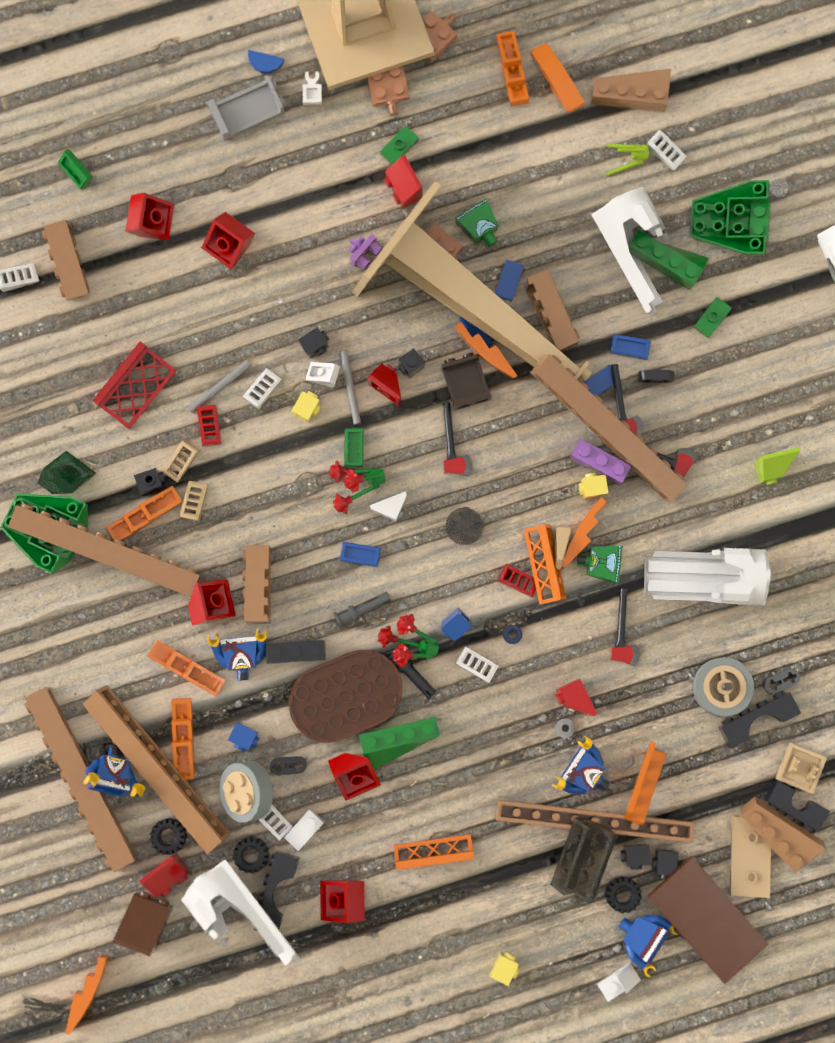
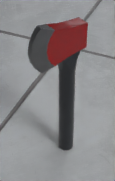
M612 364L611 371L618 419L625 421L631 427L629 430L633 434L637 433L641 436L644 429L643 422L637 415L627 419L618 364Z
M445 402L443 403L447 458L443 461L444 474L452 473L469 476L472 470V462L467 454L456 457L451 403Z
M687 448L677 450V459L657 452V456L661 460L664 459L671 465L674 473L678 472L683 477H685L691 465L698 459L697 455Z
M620 589L617 640L615 646L611 647L610 660L635 666L640 658L639 649L636 644L625 646L628 589Z

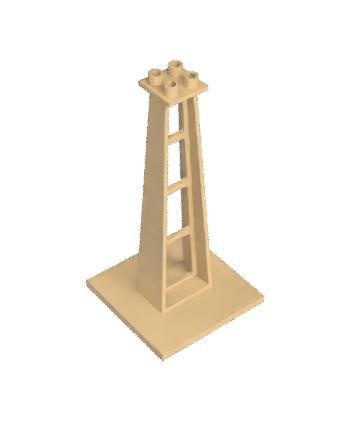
M296 0L329 90L435 55L415 0Z
M434 181L363 274L352 293L358 297L381 265L385 263L533 367L545 355H555L561 360V365L565 369L569 368L575 373V378L579 382L586 381L592 374L586 368L589 364L587 360L575 365L414 223L441 187L437 181Z

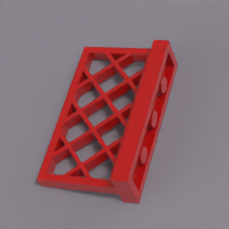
M140 341L92 401L127 429H130L177 370ZM146 353L154 357V365L143 366L142 358ZM165 366L171 371L167 377L158 378L157 367ZM155 368L156 378L145 379L143 369ZM135 369H141L142 380L131 381L130 373ZM156 381L157 389L155 392L146 393L145 382ZM143 382L144 393L133 394L131 383ZM121 384L130 385V395L119 396L118 388ZM145 396L143 407L134 408L133 397ZM131 397L132 408L121 409L120 398ZM117 398L119 409L110 410L105 406L109 399ZM133 410V419L128 424L122 420L121 411Z

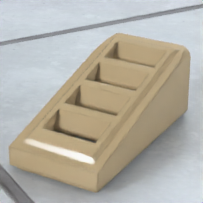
M182 440L162 472L178 483L199 454L200 449L189 441ZM184 448H187L188 450H190V451L192 452V454L190 455L189 453H187V452L184 451L183 449H184ZM182 454L183 456L188 458V460L185 461L184 459L179 457V455ZM175 460L184 465L183 468L174 463ZM172 466L173 468L178 470L179 474H176L175 472L170 470V467Z
M193 481L188 482L180 518L200 522L208 487L207 484ZM192 487L202 489V492L200 493L191 490ZM190 494L200 496V499L190 498ZM188 503H198V506H190L188 505ZM187 509L195 510L196 514L187 513Z
M571 527L556 528L555 563L557 570L561 569L571 536Z

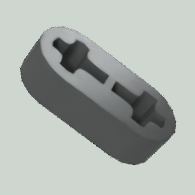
M795 669L781 671L766 678L763 682V688L770 694L779 693L798 684L800 675ZM788 672L790 675L794 674L795 676L792 679V683L791 681H783L784 678L788 677ZM770 680H772V682H780V684L775 686L776 690H774L773 688H768V685H770Z

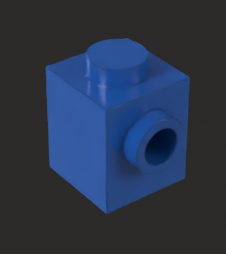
M459 607L441 622L442 633L448 639L451 637L454 642L472 627L471 619Z
M236 722L228 741L235 744L234 748L245 752L246 749L251 750L252 747L255 748L260 739V737H257L259 732Z

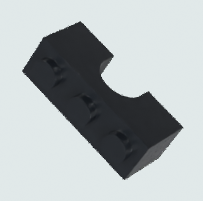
M325 640L266 644L267 664L326 660Z
M774 780L763 801L767 802L768 805L777 811L784 812V816H787L793 822L795 820L801 822V827H804L809 832H812V830L819 832L830 811L808 800L804 808L800 810L795 809L792 805V797L795 790L780 781Z

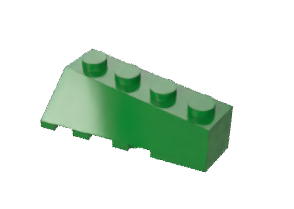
M638 230L628 246L632 256L689 290L696 283L709 259L699 254L660 243Z
M436 717L359 735L364 757L369 758L374 770L440 736Z

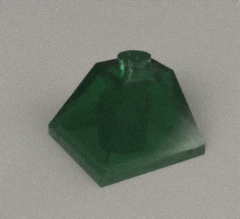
M65 451L43 468L37 483L51 494L74 493L93 478L96 473L68 451Z

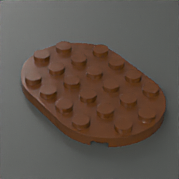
M372 650L352 651L307 670L297 679L289 697L290 715L295 726L306 737L324 743L337 742L379 725L390 718L398 708L402 697V680L396 666L386 656Z

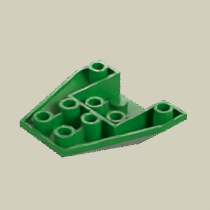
M750 180L692 200L690 237L745 255H765L769 242L771 207L769 180Z
M17 493L0 528L35 566L54 574L72 560L75 552L9 528L8 525L16 505L22 507V504H26L34 508L33 512L39 514L41 511L52 514L51 518L57 521L59 518L70 521V526L77 528V525L88 528V505L68 496Z

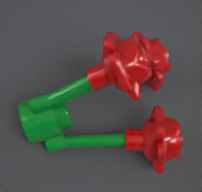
M335 461V465L330 466L329 474L330 478L335 479L336 483H339L340 479L345 476L343 478L345 487L350 489L352 493L358 491L359 484L367 480L369 485L372 484V486L346 498L336 493V499L333 500L334 508L338 513L343 512L347 515L348 505L353 500L373 489L380 488V484L385 483L384 471L381 468L376 470L375 468L349 470L339 465V461ZM367 473L364 477L362 475L358 476V474Z
M413 614L400 616L399 621H397V631H399V635L407 634L409 631L415 632L426 639L425 641L422 640L420 644L393 635L391 626H387L384 629L381 628L378 634L377 641L382 643V648H385L390 642L400 643L393 651V659L401 667L407 665L408 659H431L437 655L439 650V644L436 642V639L429 637L414 625L415 618ZM404 644L419 648L421 653L409 652L408 647L404 646Z

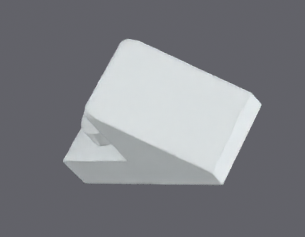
M311 362L305 380L334 388L340 366L332 363Z
M628 963L598 982L597 985L609 1002L624 991L628 993L640 981V978L631 963Z

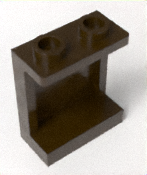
M467 353L461 359L455 360V358H450L442 364L443 375L455 411L491 400L492 396L490 390H488L478 354Z

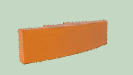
M515 32L496 34L510 105L512 107L529 104L522 59Z
M547 42L531 50L532 58L540 67L542 75L550 84L551 91L566 111L571 113L584 106L585 102Z
M462 322L453 327L464 342L484 361L512 379L517 377V374L496 345L489 348L479 333L472 337Z
M171 486L139 504V507L107 526L106 530L113 541L114 539L123 541L180 505L182 500L174 487Z
M602 497L586 514L576 529L567 547L562 569L591 542L586 535L599 522L594 515L607 503Z
M159 640L155 641L147 655L148 658L215 697L226 681L224 678Z
M172 698L173 764L186 780L194 779L192 698Z
M102 954L98 957L95 973L90 972L87 974L83 991L74 993L65 1034H70L76 1028L89 1009L103 980L110 956Z

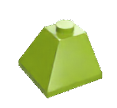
M800 447L763 455L754 461L760 484L765 482L766 485L778 483L777 479H780L800 452Z

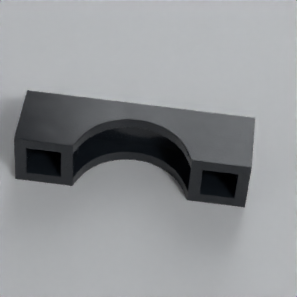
M784 691L776 693L773 695L774 699L768 702L766 699L756 704L757 708L751 711L747 708L738 713L739 717L735 719L729 717L721 721L722 725L718 728L728 748H734L748 741L750 727L754 720L760 716L770 715L779 722H785L801 714L791 692L784 693Z
M277 851L275 855H271L268 865L271 866L270 874L265 875L263 882L266 889L264 894L260 893L258 903L278 930L281 926L283 914L274 904V890L281 881L294 878L300 857Z

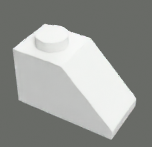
M309 809L284 838L299 851L325 821L312 809Z

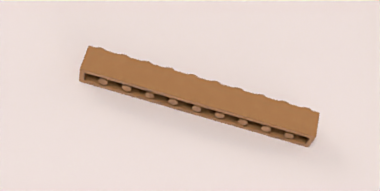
M545 355L530 373L625 463L631 465V469L666 502H674L687 486L684 482V477L678 472L674 473L670 469L671 465L666 460H661L657 456L658 453L650 446L647 447L640 435L637 433L633 434L629 430L631 427L625 421H620L616 417L617 414L609 407L606 408L599 396L596 394L592 395L588 391L589 387L584 382H579L575 378L576 375L569 368L565 369L557 356Z
M22 504V507L16 505L8 525L9 528L190 597L195 584L198 583L200 575L197 574L198 570L187 567L186 570L179 568V563L172 560L166 563L161 561V556L153 553H150V556L142 553L143 549L132 546L131 549L124 546L125 542L114 539L113 542L106 540L107 536L99 532L93 535L88 533V528L77 525V528L70 526V521L59 518L57 521L52 519V514L41 511L39 514L33 512L34 508L26 504Z
M107 685L96 690L83 703L88 713L94 717L100 727L112 739L113 743L119 747L124 756L136 768L137 772L143 776L149 786L158 794L162 802L167 805L176 819L182 823L187 832L192 835L206 854H209L231 835Z
M44 687L25 697L27 702L25 707L30 714H33L35 718L33 722L37 730H41L44 735L42 740L47 748L50 747L53 753L51 758L55 765H59L62 771L60 772L61 778L65 783L68 782L71 788L69 793L73 800H77L79 804V813L83 818L86 817L89 823L87 828L91 835H95L98 850L104 852L107 858L105 863L108 869L116 872L138 860L105 794L89 790V782L84 784L86 779L85 770L89 763L50 687Z
M498 799L495 820L691 843H693L695 823L691 821L646 816L642 826L624 819L625 814Z

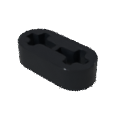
M642 370L638 372V381L642 383L674 382V371Z
M301 756L279 757L273 759L270 763V771L275 775L300 774L307 768V762ZM296 759H299L300 763L304 764L303 767H300V771H297L296 767H290V764L296 763ZM280 761V764H287V768H282L281 772H277L273 765Z

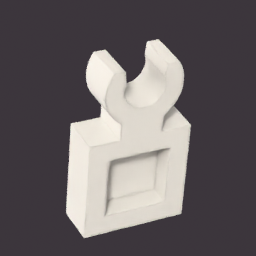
M306 72L305 79L308 84H303V105H322V85L317 84L320 79L319 73L316 72V77L310 79L309 73Z

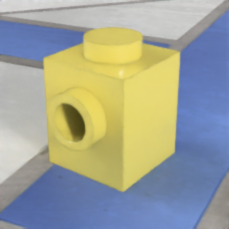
M302 391L292 409V414L310 423L313 416L316 417L321 409V406H319L320 401L317 399L318 396L310 391L307 393Z
M586 474L585 478H582L581 483L578 484L580 495L583 494L584 499L608 495L606 475Z
M508 952L505 955L500 953L490 972V977L509 986L512 978L516 979L520 971L516 957Z

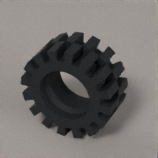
M171 818L157 822L153 826L152 832H150V842L153 844V849L155 848L158 853L163 855H171L181 850L187 838L186 829L182 826V823ZM165 829H171L175 832L176 839L172 844H165L161 839V834Z
M244 838L236 845L233 851L234 864L244 873L252 874L259 872L265 867L269 858V849L266 843L261 841L260 838ZM253 847L258 851L259 857L256 862L249 863L245 860L244 851L247 848Z
M620 876L613 878L614 880L610 881L605 889L607 903L612 909L620 913H631L630 911L636 910V907L640 905V900H642V891L638 883L629 877ZM621 887H627L631 892V897L627 902H620L616 898V892Z

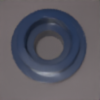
M509 625L503 631V638L509 644H516L522 638V631L516 625ZM510 631H514L516 633L515 638L509 637Z

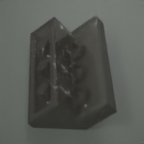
M574 817L550 885L562 895L575 893L587 904L593 903L618 835L604 824Z

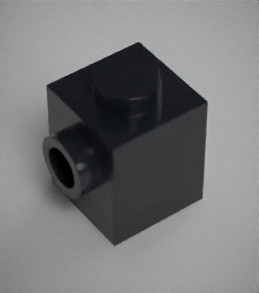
M318 327L298 339L299 344L309 359L315 355L321 356L327 351L326 348L329 347L327 342L329 340L324 330L320 332Z
M414 348L398 359L399 370L403 375L406 374L409 379L425 368L424 361Z
M156 468L134 475L139 492L143 496L164 489L165 477L163 472H159Z
M649 844L623 845L624 850L620 851L621 861L625 862L627 867L630 866L631 870L642 869V865H651Z
M656 849V855L652 858L651 867L654 869V873L659 875V878L666 879L677 869L678 852Z

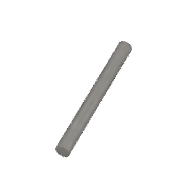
M341 350L339 352L353 423L358 425L361 424L348 353L347 350Z
M245 360L191 404L188 409L192 414L197 410V407L204 405L251 366L250 363Z

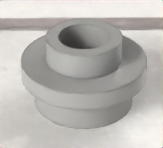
M561 719L557 722L555 730L560 737L569 738L574 734L575 725L569 719ZM565 724L569 727L567 732L562 731V726Z

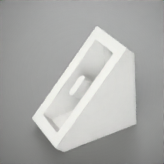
M406 491L370 505L371 511L396 522L407 498Z

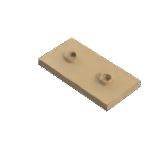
M732 816L730 896L770 898L771 847L743 817Z

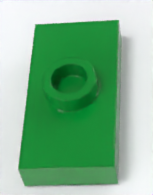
M404 126L380 151V155L392 165L410 150L419 140V137L408 127Z
M70 149L65 150L58 164L80 190L86 189L93 175Z
M716 297L694 328L709 338L732 307Z
M345 428L344 467H363L364 429Z

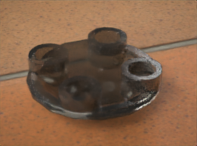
M463 507L451 512L445 527L446 533L453 542L460 545H470L480 538L484 524L477 512L469 507Z

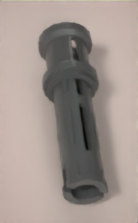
M386 591L359 605H350L348 609L339 613L334 612L333 614L341 629L343 625L352 621L356 622L359 617L392 603Z

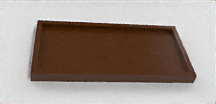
M692 856L685 860L647 895L724 984L768 945Z

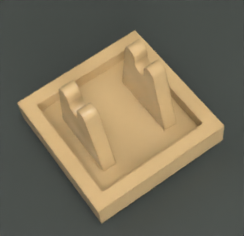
M789 743L775 779L814 794L827 758Z

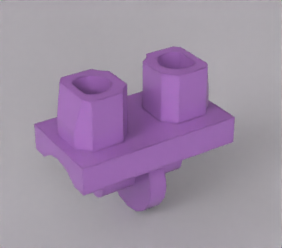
M373 234L366 241L362 236L358 240L354 238L350 240V243L353 245L349 249L353 254L350 260L354 267L357 265L365 270L371 263V260L365 255L370 251L376 257L382 251L381 245Z

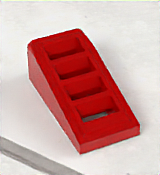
M217 406L197 407L202 446L222 444ZM213 412V415L203 416V413ZM214 420V423L204 424V421ZM215 427L214 431L205 432L206 428ZM216 435L214 439H206V436Z
M505 564L497 582L532 598L536 591L534 577ZM511 571L512 574L509 581H506L505 578L508 572ZM518 574L519 577L516 584H512L515 575ZM524 577L526 578L523 587L521 588L519 587V584L522 578ZM531 580L533 581V584L530 590L527 591L526 587L529 581Z

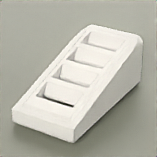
M658 130L647 143L648 149L673 171L687 157L661 130ZM660 140L661 143L656 146L655 143ZM664 145H666L667 147H666L665 150L662 152L660 149H661ZM672 150L673 152L667 157L666 154ZM675 155L679 156L674 163L671 161Z
M34 263L0 270V289L3 292L40 282ZM27 270H30L32 277L28 279ZM20 272H22L24 280L20 279ZM13 274L15 275V278H16V281H15V282H13V279H12V276H11V275H13ZM7 276L9 283L5 284L4 277Z
M266 368L247 390L243 398L257 409H260L282 379ZM266 375L274 380L273 384L265 379ZM263 381L265 384H267V385L270 386V387H269L268 389H266V388H265L264 386H262L260 383ZM257 387L265 393L263 395L256 390ZM254 393V394H256L258 397H260V399L257 400V399H255L254 397H252L251 395Z
M467 647L464 648L456 662L460 667L488 683L498 668V665ZM469 653L472 656L468 663L464 664L463 662ZM474 658H477L478 661L472 669L470 665L473 662ZM482 661L485 664L479 673L476 670ZM488 665L491 666L487 676H484L483 674Z
M271 805L269 812L263 818L258 819L279 841L293 828L289 821L273 805ZM273 811L274 814L266 821L265 818ZM277 817H279L280 819L273 826H271L270 824ZM284 823L285 826L277 833L275 830Z

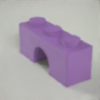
M582 439L579 440L569 458L584 467H590L599 471L601 474L606 475V479L619 486L631 468V465Z

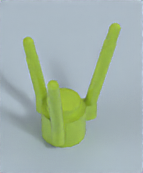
M607 144V147L618 148V152H631L632 159H636L632 163L607 172V176L643 164V160H648L649 158L648 146L640 144Z

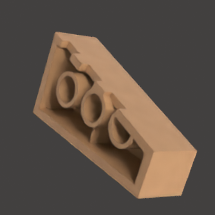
M671 69L595 78L592 86L591 104L665 112L668 105Z
M63 220L43 226L45 230L42 231L43 238L50 246L48 254L51 261L54 260L56 265L54 273L62 284L59 287L62 297H66V300H72L90 295L84 269L80 267L82 265L80 254L77 250L75 251L76 239L73 233L69 231L72 228L71 222Z
M548 269L527 278L525 290L550 342L561 352L577 346L578 339H580L579 333L576 328L573 329L571 317L564 308L563 300L557 292Z
M246 545V550H243V562H246V566L243 569L245 589H243L242 596L245 602L242 616L247 624H271V547L269 545Z
M756 796L740 808L741 816L795 873L826 849L824 840L814 836L804 827H800L790 818L783 816Z

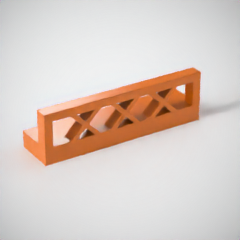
M543 524L524 529L539 604L566 600L561 569L557 570L555 541L551 525ZM539 530L540 539L536 544L531 540L530 532ZM538 548L544 552V558L541 562L535 559V553ZM542 567L548 571V577L545 581L539 578V571ZM546 586L552 590L553 598L544 599L543 590Z
M650 741L624 816V819L642 826L666 757V753L654 749L656 743Z
M471 834L393 845L396 870L474 859ZM467 839L469 850L459 851L454 846L459 840ZM445 842L451 847L446 854H441L435 850L439 843ZM420 845H426L431 849L427 856L422 857L416 853ZM399 848H407L412 852L408 859L399 860Z

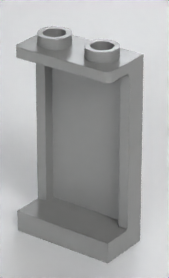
M267 75L265 76V81L218 102H215L214 99L207 101L208 108L224 141L285 114L283 107L286 104L283 97H278L276 93L278 87L274 79L270 80Z

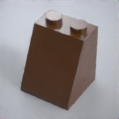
M145 891L136 892L129 903L112 942L150 957L157 949L173 906L169 905L170 902L165 899L158 898L156 900L151 898V894Z

